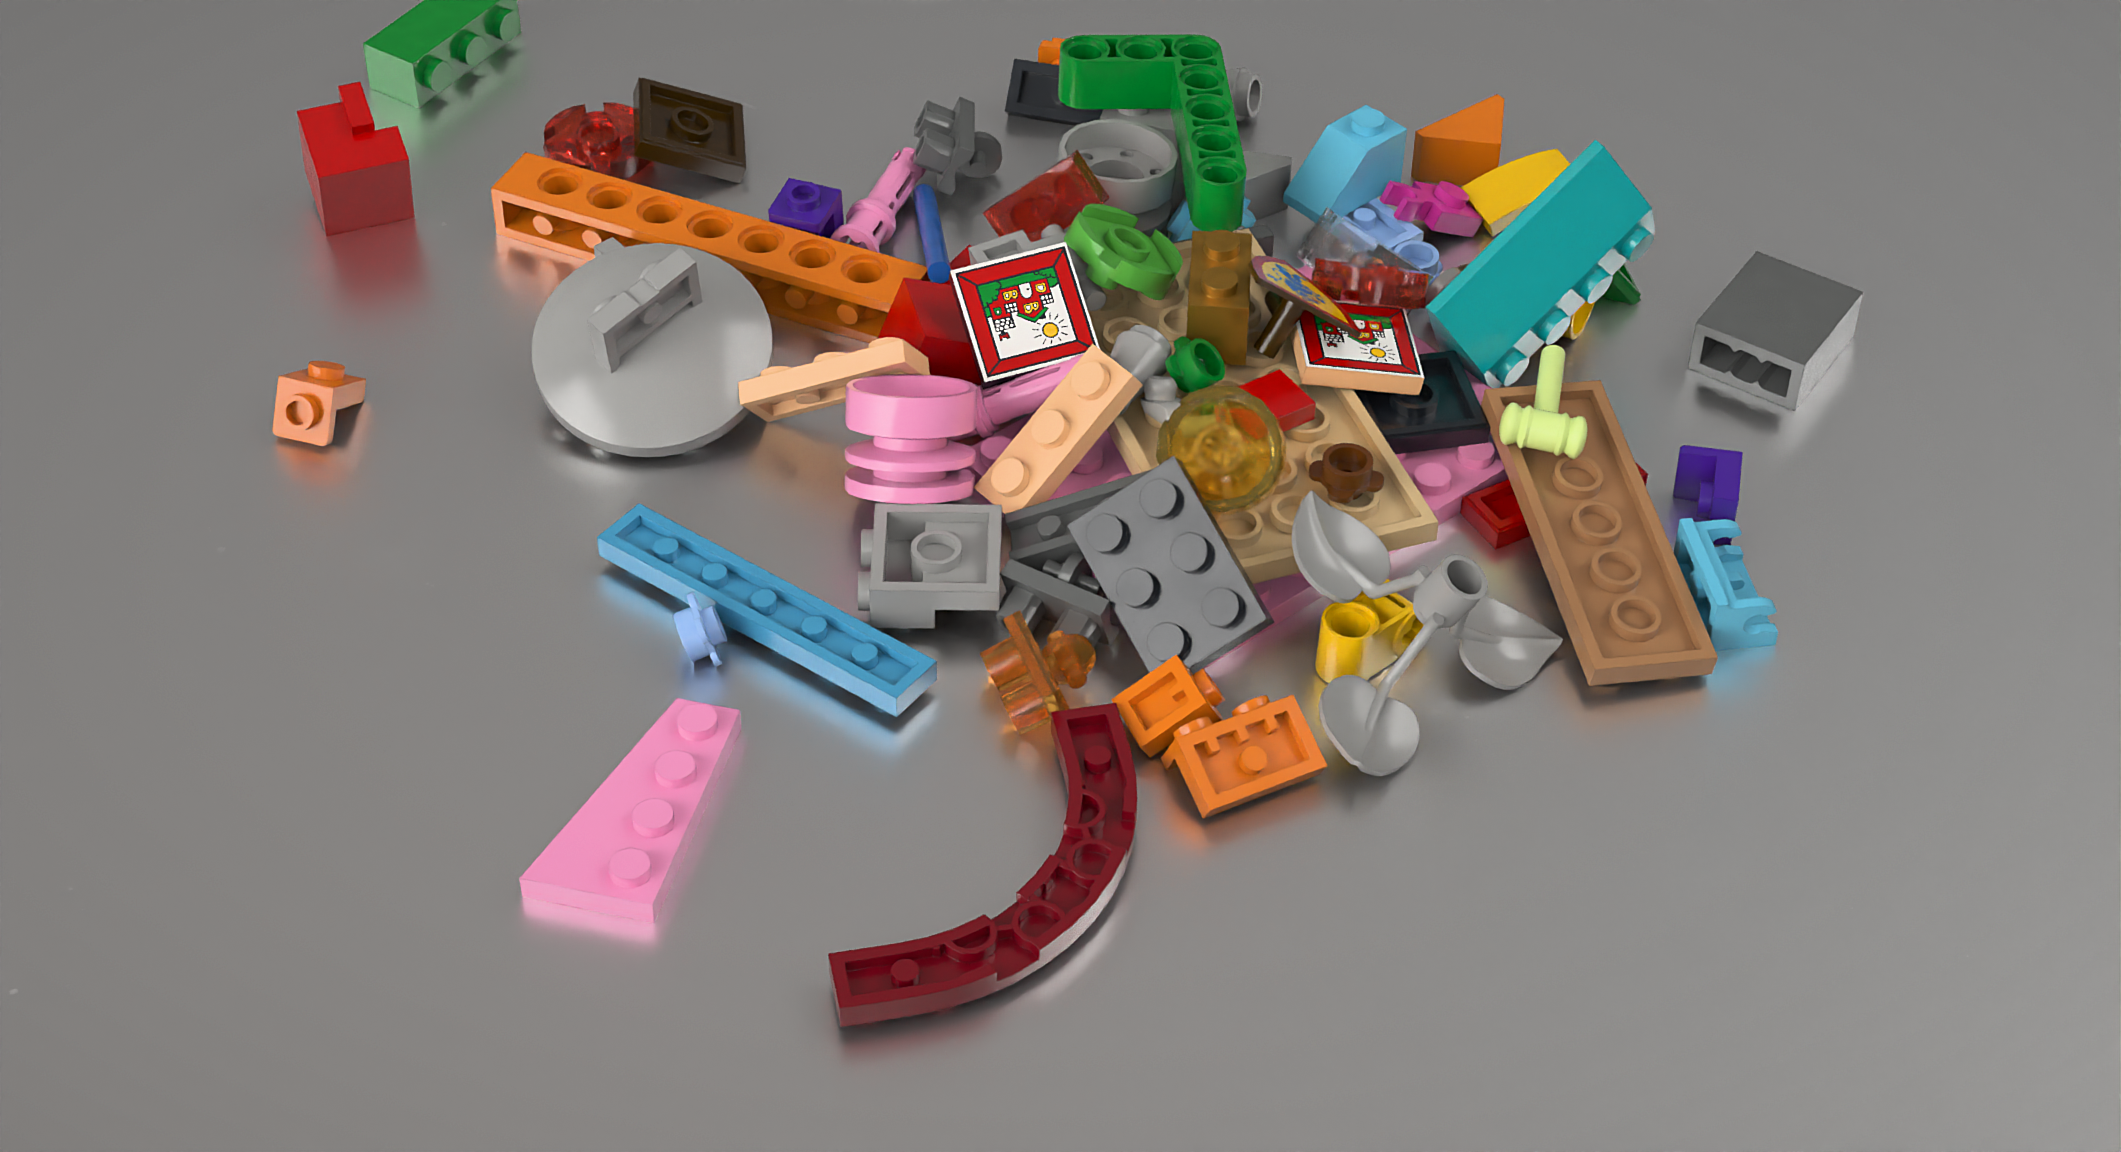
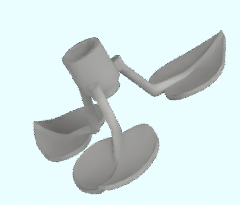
M1313 490L1301 501L1292 527L1293 553L1299 570L1305 579L1322 595L1335 602L1350 603L1361 591L1371 599H1378L1414 586L1417 587L1414 592L1413 610L1418 620L1424 626L1380 682L1378 688L1376 689L1371 683L1359 676L1343 675L1333 679L1324 688L1320 696L1318 705L1319 717L1326 734L1350 764L1358 766L1360 771L1373 776L1388 775L1400 769L1415 753L1420 734L1417 716L1408 705L1390 698L1388 695L1392 687L1437 629L1449 628L1450 635L1453 638L1460 639V658L1475 676L1493 687L1504 690H1514L1528 683L1561 645L1563 638L1542 624L1510 606L1484 596L1488 588L1486 576L1482 569L1470 558L1458 554L1450 555L1433 572L1428 567L1422 565L1411 575L1384 583L1390 574L1389 553L1383 542L1371 529L1351 515L1327 504Z

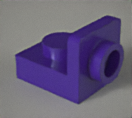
M789 178L768 209L769 221L830 239L834 231L841 225H844L842 191L808 181Z
M1690 445L1681 446L1673 489L1674 498L1697 501L1696 517L1708 518V521L1721 519L1735 521L1739 502L1743 452ZM1718 538L1713 541V545H1731L1732 538Z

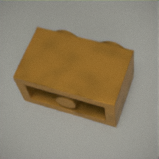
M1215 230L1212 232L1193 231L1186 337L1191 341L1195 338H1202L1211 343L1221 355L1224 364L1246 365L1251 278L1249 263L1252 255V234L1233 233L1228 230Z

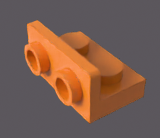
M1267 695L1253 698L1236 707L1231 712L1233 717L1212 724L1209 717L1193 720L1181 726L1173 733L1175 739L1161 757L1166 771L1179 767L1203 819L1320 775L1328 766L1294 695L1274 702H1270Z

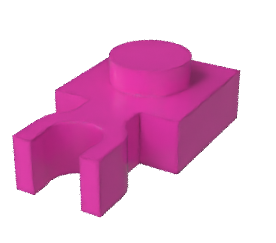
M1389 181L1379 199L1383 204L1398 207L1394 213V217L1397 220L1413 222L1414 220L1424 221L1432 231L1473 238L1483 221V218L1467 202L1469 199L1468 194L1460 187L1446 181H1441L1438 185L1414 181L1412 186Z

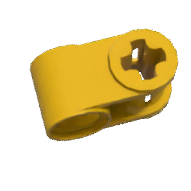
M1361 591L1350 603L1335 602L1330 604L1323 611L1315 662L1317 674L1328 683L1343 675L1359 676L1368 681L1370 677L1398 660L1424 626L1414 613L1413 603L1397 592L1378 599H1371Z

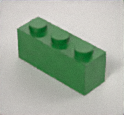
M422 1L363 43L370 88L414 107H422L521 33L518 1Z

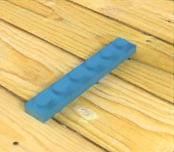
M640 503L597 537L599 556L689 604L687 594L694 592L701 608L704 609L713 605L722 623L895 717L899 716L937 680L936 660Z

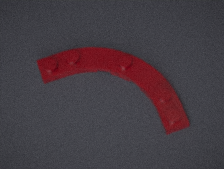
M1116 703L1051 712V734L1068 794V807L1063 824V836L1055 855L1050 854L1036 874L1016 892V902L992 919L983 914L956 928L925 938L828 954L829 974L840 1027L929 1013L985 997L1018 982L1049 963L1072 945L1096 920L1112 898L1125 873L1133 848L1137 821L1136 772L1131 749Z

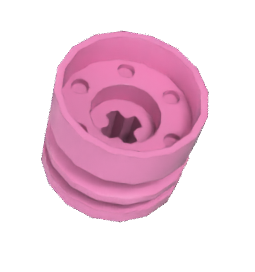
M916 374L868 376L848 382L846 384L845 425L850 430L873 436V439L850 444L845 449V459L857 467L850 468L845 473L844 489L850 495L862 499L894 504H934L970 497L975 492V475L970 470L963 468L971 466L976 461V451L970 446L948 440V438L970 433L976 428L977 387L972 382L957 378Z

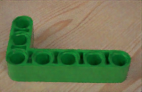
M1195 34L1078 35L1065 39L1060 46L1058 97L1060 101L1066 106L1075 109H1170L1190 220L1195 227L1202 231L1228 230L1233 232L1242 225L1247 169L1223 54L1219 43L1210 37Z

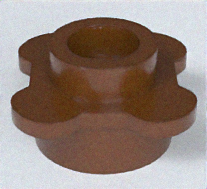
M1339 443L1329 447L1324 452L1322 461H1314L1309 467L1310 479L1320 482L1327 489L1328 498L1336 503H1349L1359 498L1363 492L1380 491L1384 485L1383 474L1373 471L1372 454L1366 448L1353 443Z

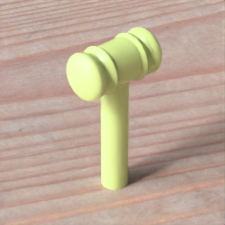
M1549 345L1541 352L1534 408L1531 405L1521 408L1515 402L1510 403L1505 408L1499 426L1500 440L1504 445L1517 443L1519 448L1527 447L1553 452L1556 456L1565 453L1572 459L1577 458L1583 451L1588 432L1586 419L1583 416L1570 418L1566 412L1563 414L1558 413L1566 356L1565 351L1561 347Z

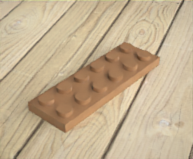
M1601 380L1562 383L1558 413L1563 414L1566 412L1570 418L1583 416L1588 427L1584 449L1575 459L1569 458L1565 453L1556 456L1553 452L1527 447L1519 448L1517 443L1504 445L1501 442L1499 426L1505 408L1512 402L1517 403L1521 408H1525L1528 405L1534 408L1537 385L1485 389L1481 408L1490 425L1491 435L1589 686L1712 674L1718 656Z

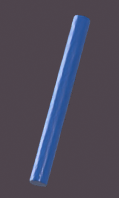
M920 184L913 190V200L927 272L932 282L941 284L949 280L950 262L934 189L928 184Z

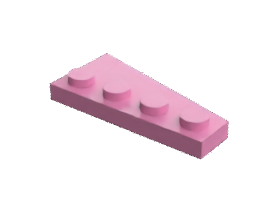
M676 698L519 878L522 897L655 923L742 729L740 710Z

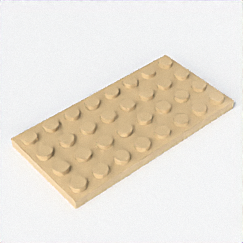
M1249 228L1233 231V233L1252 234ZM1252 234L1251 260L1255 256H1266ZM1192 240L1174 243V246L1181 254L1183 264L1163 300L1151 299L1141 292L1121 284L1114 290L1102 288L1107 297L1105 305L1096 311L1088 310L1100 350L1110 357L1117 336L1124 331H1129L1135 325L1149 326L1160 332L1168 340L1172 350L1171 355H1174V341L1179 337H1186ZM1252 275L1250 278L1246 365L1224 364V378L1210 389L1212 398L1208 402L1226 403V431L1217 433L1173 432L1144 412L1140 399L1145 397V392L1130 404L1125 413L1118 415L1107 428L1132 475L1154 469L1172 456L1182 460L1252 584L1301 573L1293 553L1292 527L1301 501L1311 490L1330 506L1351 515L1371 529L1383 542L1388 552L1437 540L1439 521L1354 390L1301 384L1290 334L1274 359L1266 357L1254 348V344L1272 315L1265 304V295L1269 290L1257 284ZM1280 369L1316 402L1315 419L1263 440L1229 407V390ZM1168 371L1163 375L1171 377ZM1177 387L1176 398L1185 402H1197L1191 393H1185ZM1339 443H1353L1366 448L1372 454L1373 471L1383 474L1384 485L1380 491L1363 492L1359 498L1349 503H1336L1328 498L1327 489L1320 482L1310 479L1309 467L1314 461H1322L1323 454L1329 447Z

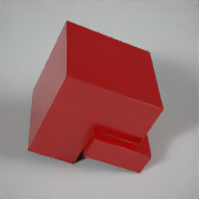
M361 82L338 86L340 99L338 103L297 111L304 168L326 237L415 218L409 158L399 128L394 126L375 130L374 120Z
M904 277L877 339L895 337L905 340L928 357L930 375L957 378L972 382L978 386L981 385L951 285Z

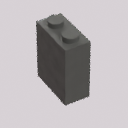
M1756 251L1696 322L1688 369L1795 411L1852 340L1863 291Z

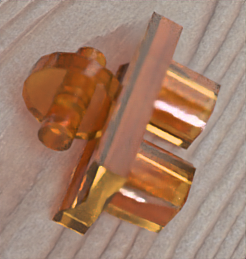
M1019 610L1003 618L1010 637L980 652V656L999 692L1029 676L1031 677V681L1000 696L1013 724L1021 736L1050 722L1051 712L1070 709L1059 685L1069 684L1073 689L1084 686L1087 683L1086 675L1094 667L1096 653L1091 642L1085 636L1065 634L1063 631L1051 633L1047 639L1048 644L1041 651Z

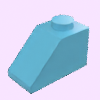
M1364 105L1327 125L1284 192L1283 202L1320 226L1325 227L1381 196L1389 181L1401 183L1407 128L1368 105Z

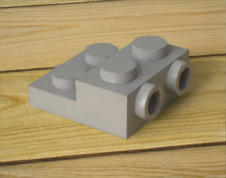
M875 503L874 528L862 529L861 567H871V571L859 572L858 611H870V625L874 628H935L936 610L999 611L1002 505Z

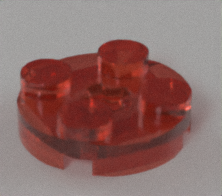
M603 102L604 111L586 113L585 104L577 105L556 114L545 125L543 146L545 158L622 180L637 174L648 164L652 163L650 160L634 156L633 108L630 106Z
M1315 258L1311 281L1336 301H1340L1341 295H1344L1345 299L1359 301V304L1401 309H1419L1420 307L1425 309L1427 305L1429 273L1405 270L1401 266L1367 263V266L1351 265L1349 261Z

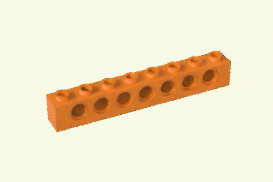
M525 152L491 187L496 233L587 261L595 258V245L612 237L624 247L652 243L692 247L722 259L742 273L760 295L768 314L866 343L877 339L904 277L930 282L927 267L924 265Z

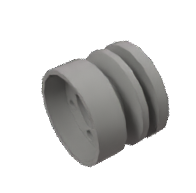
M1094 120L1076 125L1063 135L1059 144L1056 169L1058 187L1053 199L1055 209L1052 214L1051 225L1057 224L1063 230L1069 228L1078 212L1080 211L1081 213L1086 205L1103 204L1121 209L1139 218L1134 228L1151 238L1155 229L1168 238L1169 230L1166 228L1172 208L1169 199L1175 185L1178 154L1174 143L1157 130L1140 123L1124 120Z

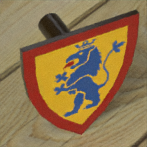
M1255 256L1250 261L1249 269L1255 282L1269 290L1265 295V304L1272 315L1254 344V348L1261 354L1274 359L1305 310L1357 338L1360 336V330L1348 313L1331 296L1289 263L1270 256Z

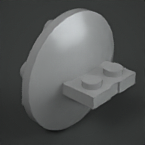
M664 243L640 244L616 249L588 261L573 271L557 286L545 302L538 316L533 332L531 357L539 392L546 406L562 426L573 435L590 445L615 454L633 457H663L700 449L726 434L747 416L750 411L740 405L738 382L759 377L762 370L772 367L773 336L770 319L760 295L743 274L733 266L712 254L688 246Z

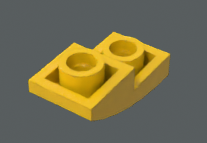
M1558 149L1541 151L1497 167L1462 186L1461 189L1468 194L1469 199L1467 202L1483 218L1482 225L1493 237L1503 231L1570 163Z

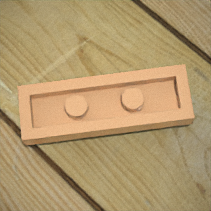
M895 337L880 338L870 342L869 348L850 353H823L816 356L814 362L793 368L788 366L766 368L760 372L761 376L738 382L740 405L765 421L771 422L845 403L846 384L854 379L894 374L930 375L928 357L903 339Z
M1092 344L974 488L992 504L1002 505V512L1004 514L1046 502L1143 384Z

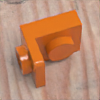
M1177 654L1111 699L1113 703L1117 704L1120 715L1138 745L1150 758L1174 741L1173 733L1181 726L1202 717H1209L1212 724L1224 720L1216 706L1224 702L1225 698L1204 668L1193 674Z

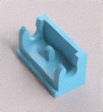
M1684 518L1679 520L1674 555L1715 651L1776 645L1778 630L1775 624L1770 623L1767 616L1775 614L1777 610L1771 599L1758 596L1742 561L1744 554L1740 546L1722 545L1714 547L1713 541L1718 538L1740 536L1742 532L1738 523L1728 519L1694 522L1692 518Z

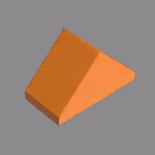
M1496 94L1415 131L1411 177L1418 182L1439 183L1446 181L1454 185L1464 186L1497 168L1501 149L1505 99Z

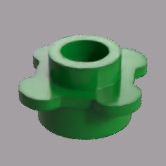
M1179 337L1174 341V355H1170L1165 360L1166 368L1181 391L1191 393L1197 402H1208L1212 398L1211 387L1225 376L1224 361L1217 349L1205 339L1195 338L1191 341L1187 337Z

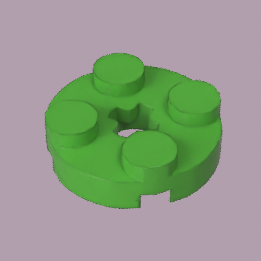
M1089 204L1084 207L1081 213L1079 211L1064 236V241L1088 264L1085 270L1086 276L1095 284L1109 290H1114L1121 284L1139 291L1151 299L1163 300L1183 264L1181 254L1174 244L1156 229L1151 238L1135 229L1134 227L1139 218L1121 209L1103 204Z

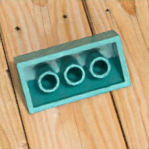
M1594 140L1426 306L1439 351H1456L1463 368L1491 388H1499L1502 384L1509 386L1518 380L1528 367V358L1544 343L1550 345L1557 341L1570 325L1571 316L1585 302L1591 304L1597 301L1609 288L1613 279L1612 275L1627 260L1635 262L1641 258L1654 240L1655 226L1652 207L1606 148L1597 140Z

